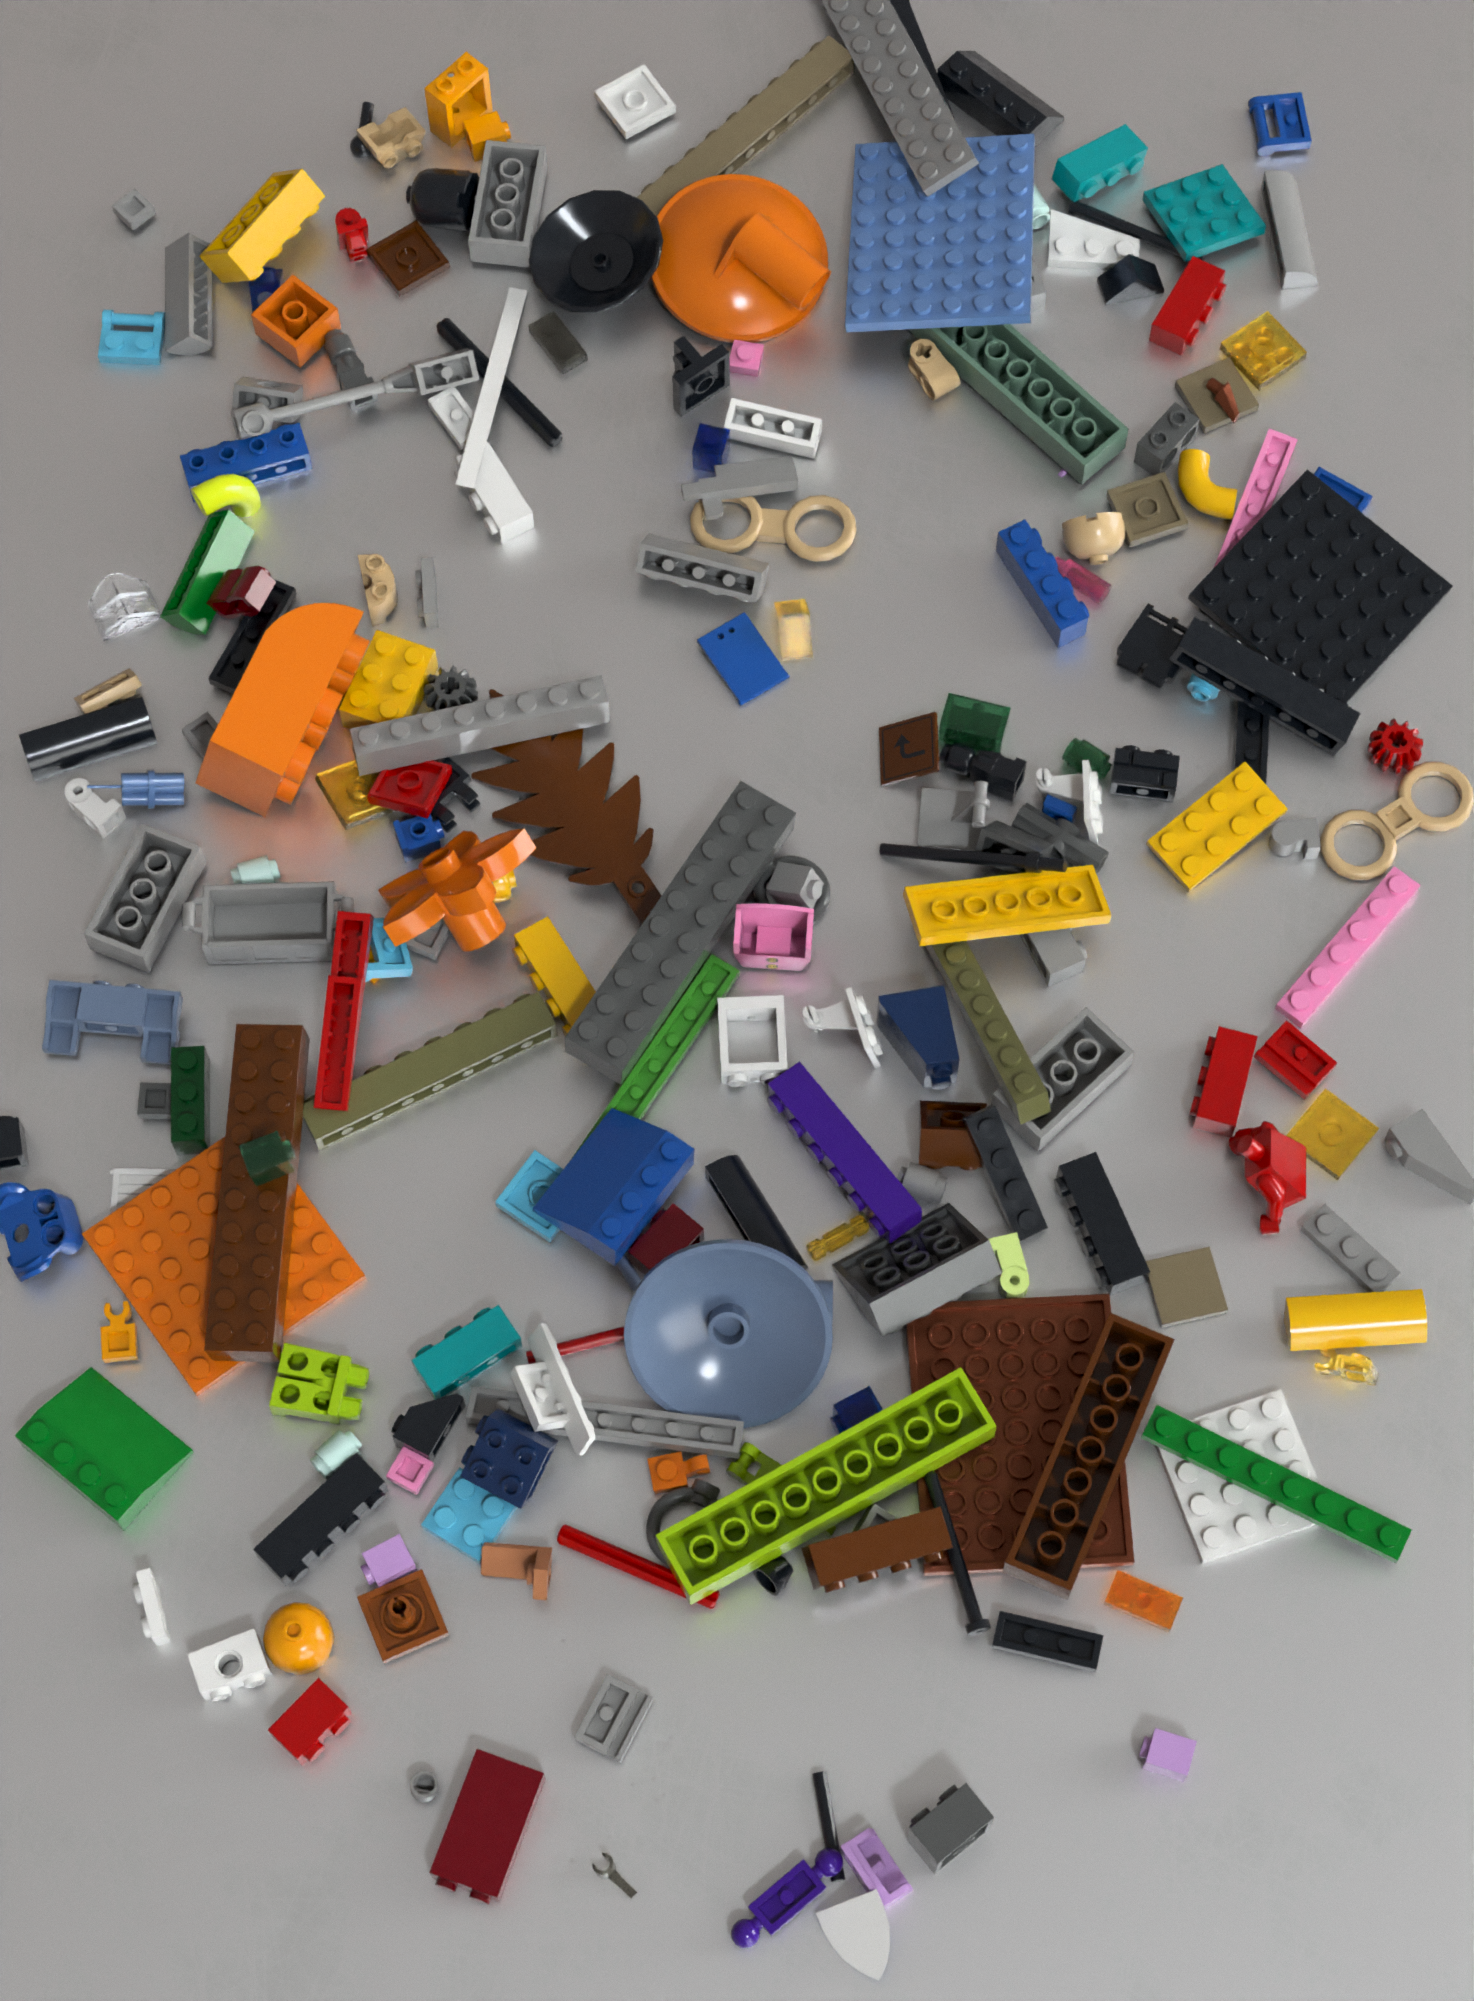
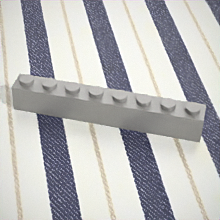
M601 675L351 728L350 735L359 776L381 772L382 770H391L610 723L609 700Z

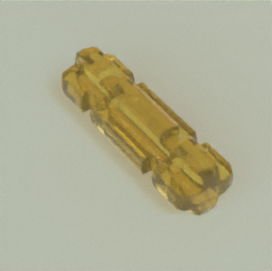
M857 1215L849 1220V1224L843 1223L823 1234L821 1240L816 1238L806 1245L808 1254L814 1261H818L826 1256V1252L832 1253L853 1241L854 1236L860 1237L869 1231L866 1219L862 1215Z

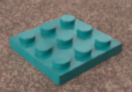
M1223 164L1143 192V202L1185 262L1190 261L1193 256L1198 258L1265 234L1266 224Z

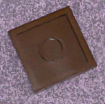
M417 220L366 249L369 259L399 297L450 268L447 258Z

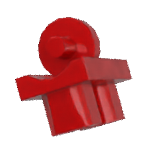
M352 208L340 210L335 218L339 250H347L350 262L368 258L366 249H368L367 243L369 238L366 218L361 219L359 212Z

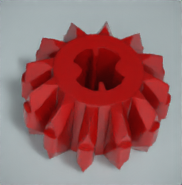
M1395 718L1390 721L1389 725L1381 722L1377 730L1372 731L1369 740L1371 743H1369L1367 748L1368 753L1373 755V764H1383V772L1387 771L1389 767L1393 768L1396 775L1400 773L1402 767L1409 771L1412 769L1414 762L1419 761L1421 758L1423 739L1417 738L1419 734L1418 728L1408 729V720L1402 725H1398Z

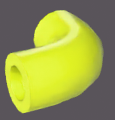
M236 474L219 475L190 489L197 506L205 516L230 505L235 515L249 517L257 513L261 506L258 490L252 481L247 477Z

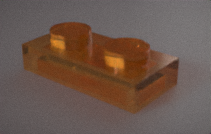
M1117 1570L1104 1605L1166 1632H1170L1183 1597Z

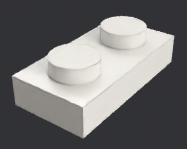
M452 387L443 390L427 401L429 408L459 449L462 450L466 446L475 413L458 390Z
M150 1568L136 1571L138 1583L133 1584V1591L137 1603H143L146 1616L141 1617V1624L145 1637H152L157 1646L169 1643L171 1640L155 1575Z

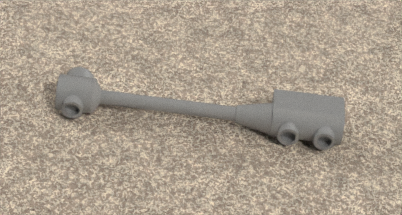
M465 348L409 363L408 366L382 378L381 381L274 409H269L260 402L231 410V417L238 439L243 440L270 433L274 421L380 393L415 392L422 396L480 379L473 350Z

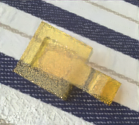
M1333 1348L1319 1350L1322 1356L1330 1357L1331 1359L1327 1364L1315 1363L1314 1367L1318 1373L1322 1375H1339L1346 1381L1376 1386L1379 1373L1371 1359L1367 1356L1352 1353L1351 1356L1337 1355Z

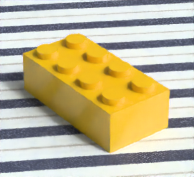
M303 169L275 172L199 257L222 283L254 281L263 273V266L266 262L274 259L281 253L283 249L281 247L282 244L301 230L300 224L304 219L311 217L318 211L320 207L318 204L325 195Z

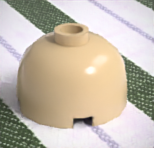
M1102 512L1096 513L1097 517L1086 519V515L1063 522L1062 535L1066 548L1075 557L1089 560L1090 565L1108 562V556L1115 554L1123 545L1125 539V523L1122 513Z

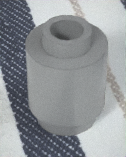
M910 1162L908 1168L901 1167L897 1178L914 1199L931 1204L932 1201L940 1203L948 1178L941 1176V1172Z

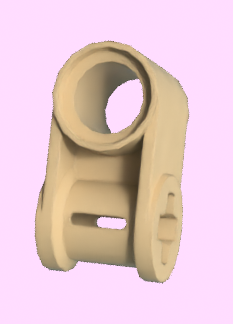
M919 339L912 343L908 368L929 399L934 401L960 386V378L957 371L931 340Z

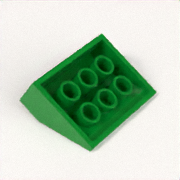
M92 1367L39 1408L15 1435L23 1448L123 1531L126 1530L194 1452Z

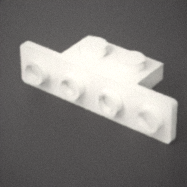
M546 1322L539 1323L528 1338V1344L536 1363L514 1366L510 1376L534 1432L564 1427L576 1455H583L595 1440L594 1427L587 1418L582 1406L581 1397L576 1392L569 1376L568 1367L563 1362L557 1349L555 1337L551 1334Z

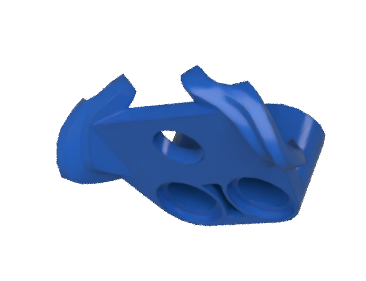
M7 1182L0 1184V1233L5 1235L10 1252L7 1260L20 1282L45 1271L51 1265L52 1257L56 1253L72 1255L80 1250L84 1239L72 1199L50 1189L30 1191L20 1183ZM26 1224L29 1228L28 1237L25 1241L18 1243L15 1239V1231L20 1225ZM64 1232L63 1238H62V1240L60 1241V1237H61L62 1233Z

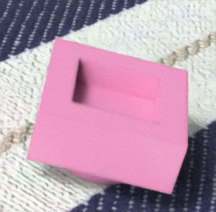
M734 340L729 359L730 372L758 377L764 353V344Z
M403 1446L389 1469L386 1478L417 1495L432 1471L434 1463Z

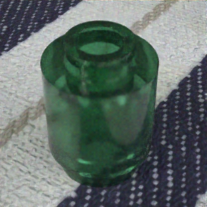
M1074 738L1062 756V760L1067 762V767L1078 774L1083 773L1082 760H1089L1092 772L1097 771L1098 779L1100 780L1106 777L1112 766L1108 762L1110 755L1085 739L1081 741Z

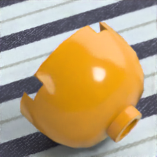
M294 1602L281 1606L271 1614L265 1625L263 1644L266 1655L276 1668L287 1673H293L294 1675H304L315 1672L327 1662L334 1645L335 1636L331 1622L320 1609L308 1603Z

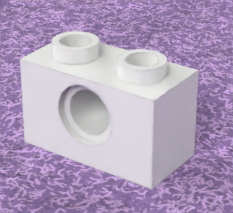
M254 1628L187 1654L200 1694L205 1701L211 1699L213 1702L223 1700L232 1695L231 1690L244 1685L247 1689L259 1686L266 1681L265 1677L272 1675L261 1640ZM230 1660L239 1661L240 1666L235 1674L224 1675L222 1673L226 1662Z

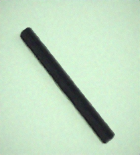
M444 318L438 322L436 326L437 332L456 351L465 348L473 350L478 374L484 379L489 358L449 318ZM505 376L500 396L549 446L555 447L563 439L562 432Z

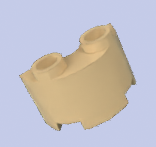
M406 107L389 114L387 119L380 125L371 122L356 129L357 137L386 169L392 168L396 163L401 162L407 157H416L423 149L421 142L426 132Z
M358 555L372 627L384 623L394 607H397L398 593L395 578L390 566L381 555Z

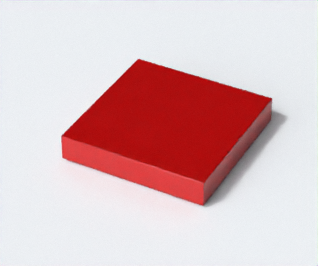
M431 760L391 770H382L367 795L368 803L428 819L452 774V765Z

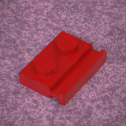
M1287 1020L1254 1055L1257 1061L1304 1100L1333 1071L1338 1063Z

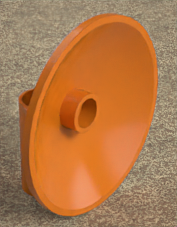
M724 174L701 179L677 192L665 204L657 216L663 237V247L659 266L651 277L652 284L662 303L672 315L688 328L708 338L733 343L734 340L758 343L779 337L795 328L811 313L830 277L831 271L828 269L827 246L817 220L805 204L795 195L766 179L743 174Z

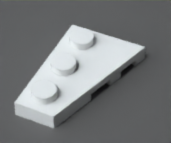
M1053 209L1050 210L1048 267L1108 270L1128 254L1139 258L1140 239Z

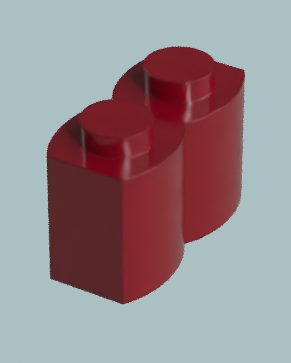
M250 566L243 570L239 568L230 569L223 573L207 604L223 618L234 619L240 615L255 616L260 612L276 581L270 577V572L261 566Z

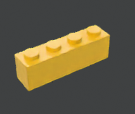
M547 916L514 934L515 948L512 951L521 966L526 964L531 971V974L528 976L537 992L543 990L548 998L545 1000V1004L554 1018L559 1016L564 1026L561 1028L566 1036L596 991Z

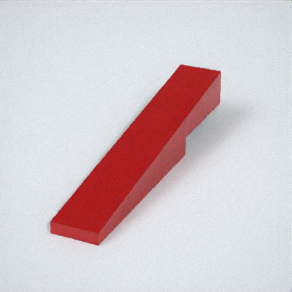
M346 911L337 912L331 975H328L314 1099L315 1109L348 1112L374 917L371 914Z

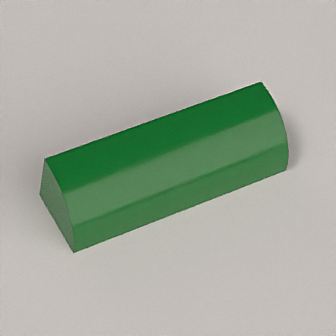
M230 510L210 514L160 617L183 631L196 635H206L216 614L207 604V601L223 573L227 570L238 568L255 531Z

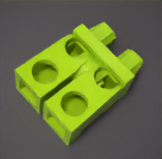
M284 1343L277 1371L278 1376L275 1379L269 1404L272 1415L283 1417L292 1415L340 1425L341 1419L359 1420L362 1410V1399L346 1397L349 1386L366 1390L370 1375L369 1369L353 1364L349 1356H339Z

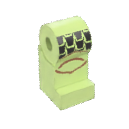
M1017 1232L989 1238L1002 1272L999 1275V1294L1004 1299L1023 1298L1026 1295L1030 1282Z

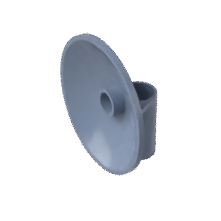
M710 1240L677 1250L657 1263L644 1276L634 1291L628 1305L624 1327V1343L631 1370L644 1391L668 1412L744 1421V1428L755 1427L776 1420L799 1406L817 1387L826 1371L833 1341V1280H814L803 1267L782 1252L745 1240Z

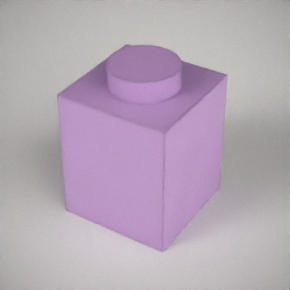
M400 1534L362 1553L366 1564L360 1566L368 1584L371 1585L376 1582L378 1588L417 1571L415 1563Z
M1155 1728L1151 1738L1144 1736L1139 1757L1145 1758L1142 1769L1184 1782L1189 1772L1197 1741Z

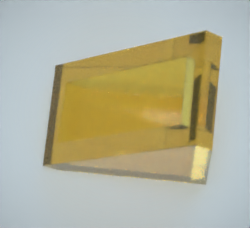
M806 600L774 602L781 661L812 658L810 613Z

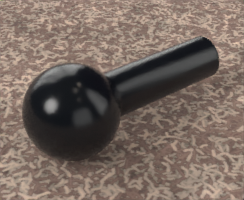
M363 102L359 128L372 122L373 103ZM356 135L350 143L353 155L359 158L371 155V152Z

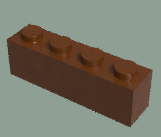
M940 1506L816 1542L801 1549L813 1590L824 1587L825 1593L845 1588L844 1581L857 1577L858 1583L876 1579L879 1577L877 1571L890 1567L891 1573H896L912 1568L910 1561L923 1558L924 1564L945 1558L943 1551L953 1548Z

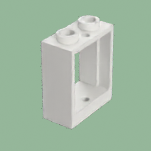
M784 995L717 998L721 1084L742 1087L750 1082H761L764 1085H768L770 1081L788 1070ZM776 1020L778 1062L729 1064L727 1022Z

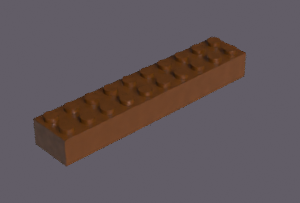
M236 1024L204 1351L213 1361L280 1362L310 1043V1038L303 1025Z

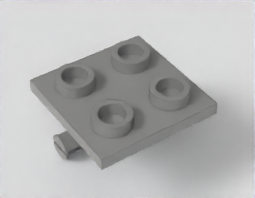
M976 781L974 783V792L922 787L917 846L975 851L981 829L985 827L986 810L989 809L990 801L987 799L988 783L986 781Z

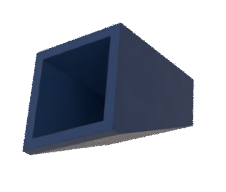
M944 985L878 996L877 1026L922 1087H932L939 1090L948 1088L952 1083H956L960 1058Z

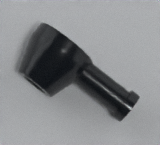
M779 1556L755 1569L753 1572L760 1585L770 1594L777 1596L786 1587L793 1573V1568L784 1557Z

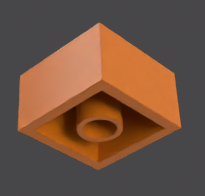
M294 275L289 277L251 314L255 334L299 368L325 345V335L329 331L341 329L338 308Z

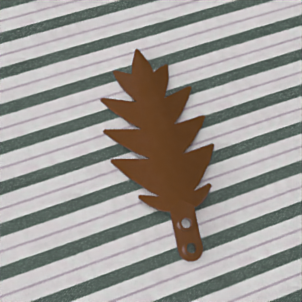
M494 689L489 690L490 699L504 696ZM583 728L559 733L553 741L551 740V735L490 748L517 762L473 772L471 774L472 779L499 788L537 794L493 812L492 817L510 823L543 828H560L533 839L532 841L536 849L530 856L548 862L590 869L569 876V882L587 886H601L614 882L642 925L661 898V894L641 866L649 856L654 830L653 828H648L634 843L637 835L641 802L640 777L638 775H634L604 802L609 788L614 761V743H608L579 770ZM639 883L644 887V891L642 893H635L632 890V886Z

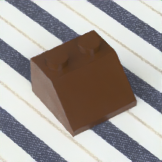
M920 1100L919 1165H926V1167L931 1169H941L945 1166L960 1167L963 1170L983 1168L962 1119L986 1108L987 1103Z

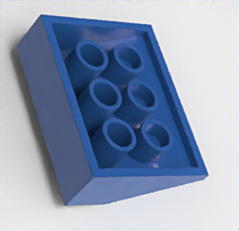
M611 1108L532 1210L607 1262L616 1266L694 1165L695 1149L667 1130Z

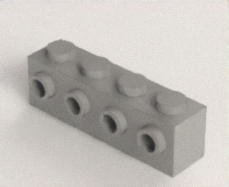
M648 534L640 544L635 573L645 575L647 578L675 582L676 585L682 587L703 589L714 595L723 594L735 597L742 602L756 603L764 593L769 563Z

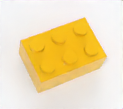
M376 630L339 708L343 727L351 729L416 715L425 697L424 687L429 684L428 678L430 674L435 675L438 669L436 651L432 648Z

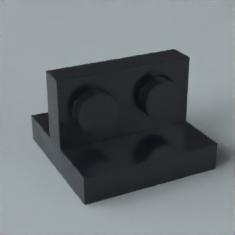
M684 336L674 341L673 407L678 415L682 417L730 386L729 351L723 344L701 356Z

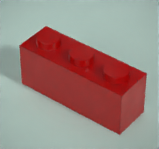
M1193 256L1153 321L1149 341L1182 356L1187 346L1192 347L1200 332L1198 327L1201 323L1206 324L1212 314L1213 307L1211 305L1214 300L1219 302L1226 290L1227 285L1223 283L1226 271Z
M1220 1026L1215 1037L1209 1036L1204 1055L1210 1056L1208 1067L1201 1066L1197 1085L1203 1086L1201 1096H1194L1189 1115L1195 1116L1193 1128L1232 1137L1258 1036Z

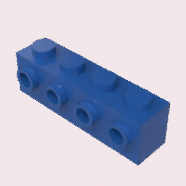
M300 423L285 424L271 430L270 433L243 440L223 441L213 447L194 449L187 454L180 455L189 490L219 475L236 474L250 479L254 485L313 469Z
M1026 519L999 531L996 552L1057 648L1084 636L1089 618L1088 609L1082 601L1078 602L1074 596L1073 587L1069 579L1062 577L1058 571V565L1053 554L1045 551L1039 532L1035 528L1031 529Z

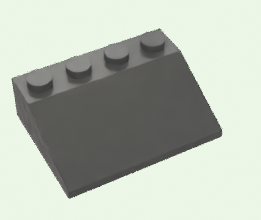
M950 1203L923 1216L920 1223L889 1244L883 1237L832 1264L834 1271L869 1323L882 1337L898 1332L904 1325L917 1318L928 1316L934 1309L947 1302L958 1300L962 1294L977 1286L986 1285L992 1278L1002 1274L989 1239Z

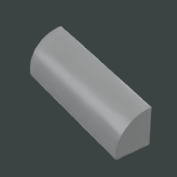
M1265 171L1261 192L1281 288L1291 289L1318 286L1296 179L1291 173L1286 171Z
M187 233L165 247V351L177 355H196L212 348V271L199 257L210 243L191 233Z

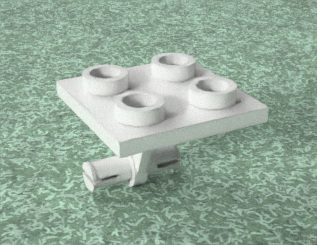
M1082 760V774L1052 776L1047 768H1044V773L1042 768L1038 769L1036 772V785L1044 798L1049 794L1053 797L1059 796L1084 803V821L1089 839L1098 845V834H1103V818L1099 811V804H1102V789L1098 782L1097 771L1092 772L1089 760Z
M852 987L845 989L848 1000L819 1010L813 1005H808L809 1010L807 1006L803 1008V1021L815 1033H818L817 1029L820 1032L823 1029L858 1030L864 1049L874 1068L881 1067L878 1056L883 1054V1050L878 1036L875 1035L872 1027L874 1023L871 1013L865 1004L863 996L856 997Z

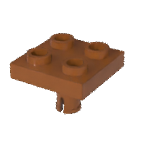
M422 1569L357 1597L384 1664L449 1636Z

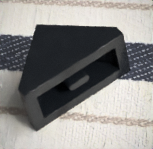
M1128 254L1097 278V283L1106 306L1164 293V287L1156 265L1131 254Z

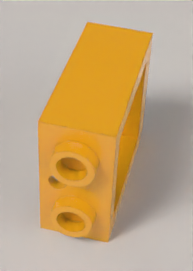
M465 52L424 88L430 132L451 148L465 137L464 120L493 112L488 68L468 52Z

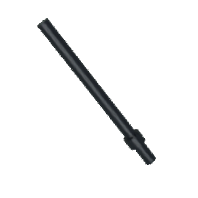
M882 843L879 850L881 856L1021 868L1029 873H1041L1042 870L1066 872L1067 870L1066 859L1046 858L1038 853H1027L1026 856L887 843Z

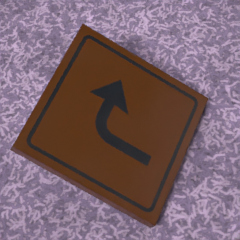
M936 712L879 727L880 775L883 787L939 771Z

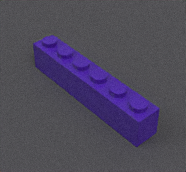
M800 1061L768 1083L769 1097L767 1101L776 1114L782 1112L788 1120V1128L797 1139L802 1137L805 1140L811 1157L817 1163L821 1161L828 1168L827 1174L833 1184L838 1188L842 1186L849 1194L847 1198L857 1212L863 1211L869 1218L867 1222L876 1236L880 1237L883 1235L890 1244L922 1221V1208Z

